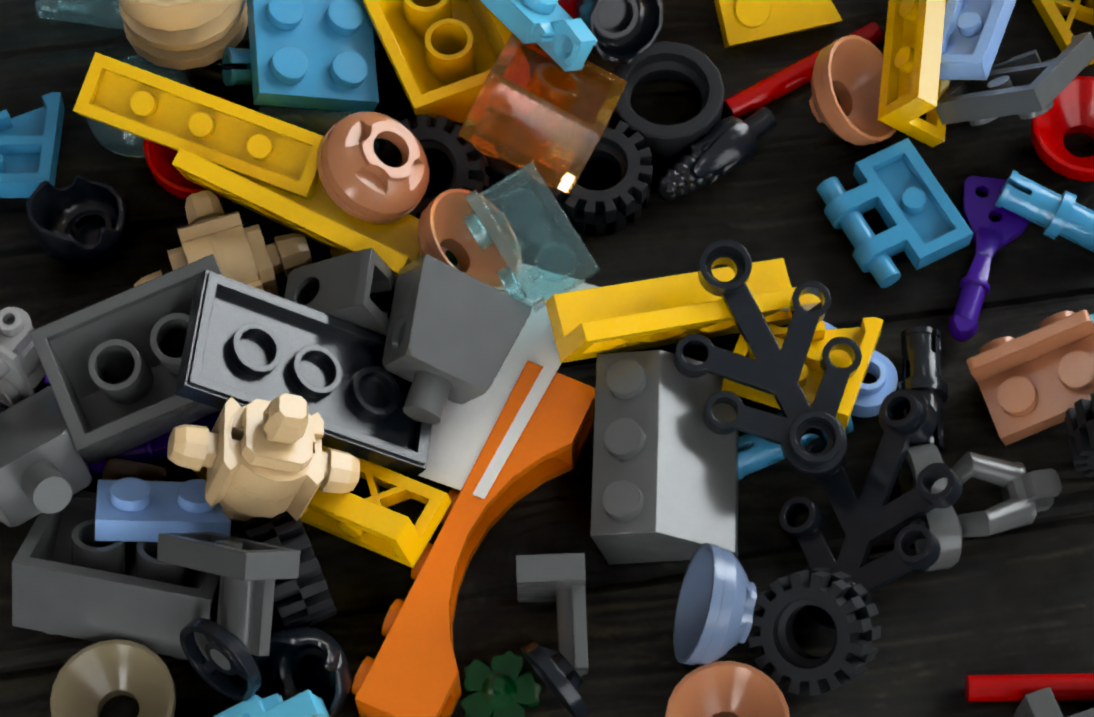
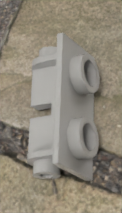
M6 307L0 310V402L9 407L32 396L45 381L46 376L29 333L34 330L30 316L26 311L17 307Z

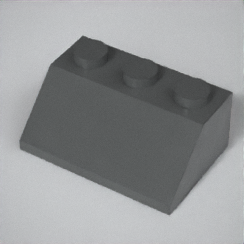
M213 254L29 332L76 450L92 465L106 460L107 457L116 456L172 432L176 426L190 424L220 411L219 409L175 394L196 280L205 270L223 275Z
M663 350L597 354L590 536L609 565L691 560L698 547L703 543L719 545L721 548L729 549L735 557H738L739 431L736 430L728 435L716 434L706 426L703 418L708 399L714 393L722 391L723 378L709 373L698 378L687 377L676 368L674 354ZM684 357L686 362L692 365H699L703 363L697 360ZM720 403L712 408L713 416L720 422L727 423L736 418L735 410L728 404Z
M81 490L72 495L69 504L62 511L54 514L41 513L38 515L12 561V626L94 642L112 639L130 640L148 647L156 654L187 660L180 643L181 630L195 618H206L217 623L220 575L157 561L158 542L95 541L96 492ZM231 520L230 536L244 539L245 532L242 526L244 522ZM194 632L196 643L208 661L209 658L205 652V646L208 644V641L204 634Z

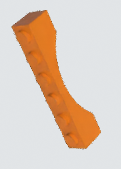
M527 360L461 491L454 488L450 490L448 495L452 503L440 522L444 525L434 544L428 542L415 567L412 568L411 578L415 581L405 601L397 598L390 606L381 630L382 636L386 638L376 658L367 656L355 675L351 693L356 695L355 702L359 717H451L462 695L459 671L454 655L453 623L458 592L469 563L489 530L516 502L543 483L573 469L594 427L595 387L556 372L485 499L472 495L543 369V366Z

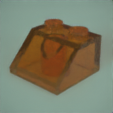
M512 33L488 74L458 136L471 142L482 154L493 158H501L527 172L538 184L546 187H555L569 195L602 137L627 81L588 60L585 61V66L582 70L565 72L537 43L523 44Z

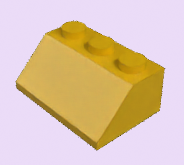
M362 0L415 115L427 114L435 119L439 115L448 118L452 122L475 126L530 106V66L514 34L480 0Z

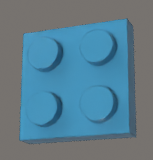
M247 0L253 105L355 113L374 112L379 103L373 26L362 0Z

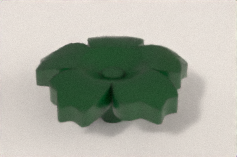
M509 650L502 656L496 655L492 657L491 669L478 659H473L469 666L463 668L465 675L463 687L470 694L460 702V706L465 712V717H526L523 707H534L540 703L539 696L542 692V686L534 681L531 673L521 675L523 670L522 656H517Z

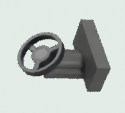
M215 532L160 533L158 535L157 561L220 575L217 623L206 618H195L181 630L180 643L185 656L196 672L219 693L236 701L249 700L260 689L262 684L259 668L251 655L269 656L275 580L297 579L299 577L300 550ZM194 632L204 634L208 641V644L205 646V652L209 658L208 661L196 643ZM218 668L221 672L230 676L238 674L247 681V687H242L229 681L216 669Z
M585 553L516 555L518 603L556 601L558 651L539 646L532 639L522 645L520 649L534 671L563 707L573 717H587L590 714V710L577 692L578 688L584 684L581 677L588 674L589 668Z

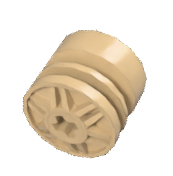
M117 0L126 38L136 53L154 65L176 70L200 68L222 59L223 51L226 47L235 48L243 40L248 26L247 0Z

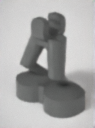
M933 443L908 447L898 474L902 495L917 487L918 475L926 466L932 463L944 464L937 446ZM966 452L951 467L961 479L962 484L972 477L1001 487L1003 502L984 511L957 515L953 506L943 509L935 508L912 521L910 525L920 524L925 526L936 536L941 546L938 560L931 567L923 571L950 569L957 564L962 552L963 538L987 537L1031 525L1037 512L1050 509L1054 503V497L1058 496L1062 491L1061 481L1056 470L1049 468L1027 473L1022 462H1011L978 453ZM948 478L938 479L931 488V494L942 492L948 484ZM919 539L914 542L917 554L924 549L926 539Z

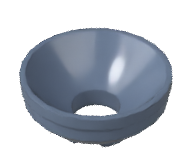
M703 543L698 547L687 567L679 592L673 630L674 653L679 663L693 666L710 664L723 657L732 647L737 646L738 643L744 644L749 636L753 624L757 590L755 583L749 582L742 565L729 549L721 548L719 545Z

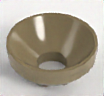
M112 639L100 641L81 649L59 671L52 686L50 697L51 717H100L105 703L119 695L132 697L138 702L139 714L137 717H174L176 709L175 684L166 664L148 647L130 640Z

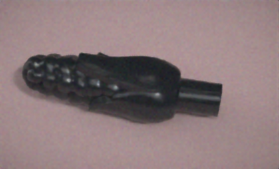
M761 107L743 121L738 117L729 116L717 122L697 143L689 146L691 150L687 154L682 155L679 161L673 163L671 169H667L663 177L658 179L656 187L658 196L667 201L685 197L687 193H692L705 184L710 186L720 176L724 177L730 170L746 163L757 151V140L776 127L777 122L772 112L766 107Z

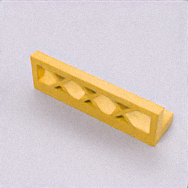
M888 0L877 120L933 148L945 142L946 124L942 125L936 107L938 99L949 89L950 80H939L944 14L948 0ZM926 113V120L919 118Z
M95 52L75 103L74 112L179 151L181 147L229 171L311 200L319 179L317 151L324 136Z
M181 147L172 162V165L185 179L299 234H303L305 237L340 254L345 255L373 248L396 275H398L401 268L420 257L418 218L408 214L401 220L389 224H373L361 221L347 214L334 203L325 191L320 178L311 200L229 171Z
M784 258L753 262L746 284L767 324H774L776 326L790 324L792 318L790 300L796 287H791ZM729 266L711 270L713 276L722 282L730 281L735 277L733 269ZM698 271L553 294L545 302L561 363L595 358L597 354L623 353L677 344L683 337L689 334H701L707 338L741 333L723 298L712 295L703 288L698 278ZM804 294L799 297L800 305L807 311L821 302L813 294Z
M322 445V451L326 452L328 447ZM357 458L360 460V478L367 480L371 494L370 497L362 498L350 492L344 494L321 492L319 488L317 489L304 514L300 517L302 522L411 568L415 567L452 503L449 495L444 491L360 458ZM202 467L200 471L193 470L199 478L207 480V467ZM379 486H382L389 490L380 493ZM409 499L426 505L415 525H413L408 516L387 507Z

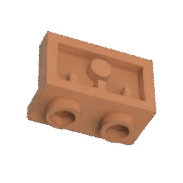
M1081 310L1076 313L1073 311L1055 313L1045 318L1039 324V329L1017 338L1006 336L994 339L982 346L978 355L966 360L970 373L978 382L999 438L1005 446L1064 422L1066 411L1068 408H1075L1074 403L1079 399L1091 401L1090 394L1094 393V322L1087 310Z

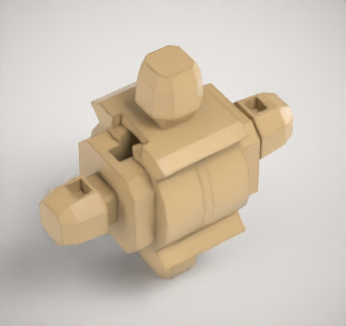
M210 190L197 192L187 197L185 211L189 225L177 228L181 247L167 250L172 270L213 254L223 276L279 296L275 277L276 274L284 272L285 277H288L294 268L312 264V257L305 235L291 233L274 237V243L266 245L259 224L243 228L239 212L235 211L225 214L219 198ZM161 270L141 277L134 284V287L162 276Z
M283 393L272 401L255 399L243 407L231 397L224 404L211 432H209L207 426L183 424L173 428L168 440L167 458L178 466L200 471L202 467H207V480L205 482L206 501L210 507L219 503L226 517L236 521L246 522L254 517L274 518L285 511L298 521L304 514L318 488L321 492L344 494L354 490L360 477L359 459L348 452L329 447L326 452L322 451L324 421L318 412L311 416L308 413L307 401L298 395Z

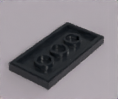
M205 270L197 278L176 386V395L222 410L224 404L231 397L243 407L255 399L272 401L283 393L302 396L307 401L308 413L312 416L318 412L324 421L323 446L348 452L357 458L415 478L426 470L432 424L416 421L403 412L412 383L384 368L382 359L386 341L385 335L209 270Z

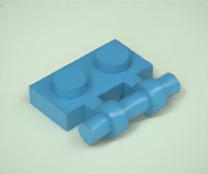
M909 138L856 162L853 176L860 186L846 191L835 176L824 180L816 189L826 204L824 209L825 216L833 228L843 230L855 249L852 257L862 272H870L880 288L891 286L901 277L900 271L891 259L893 256L904 251L915 269L919 270L970 245L973 236L972 230ZM874 208L889 228L875 235L863 217V213Z

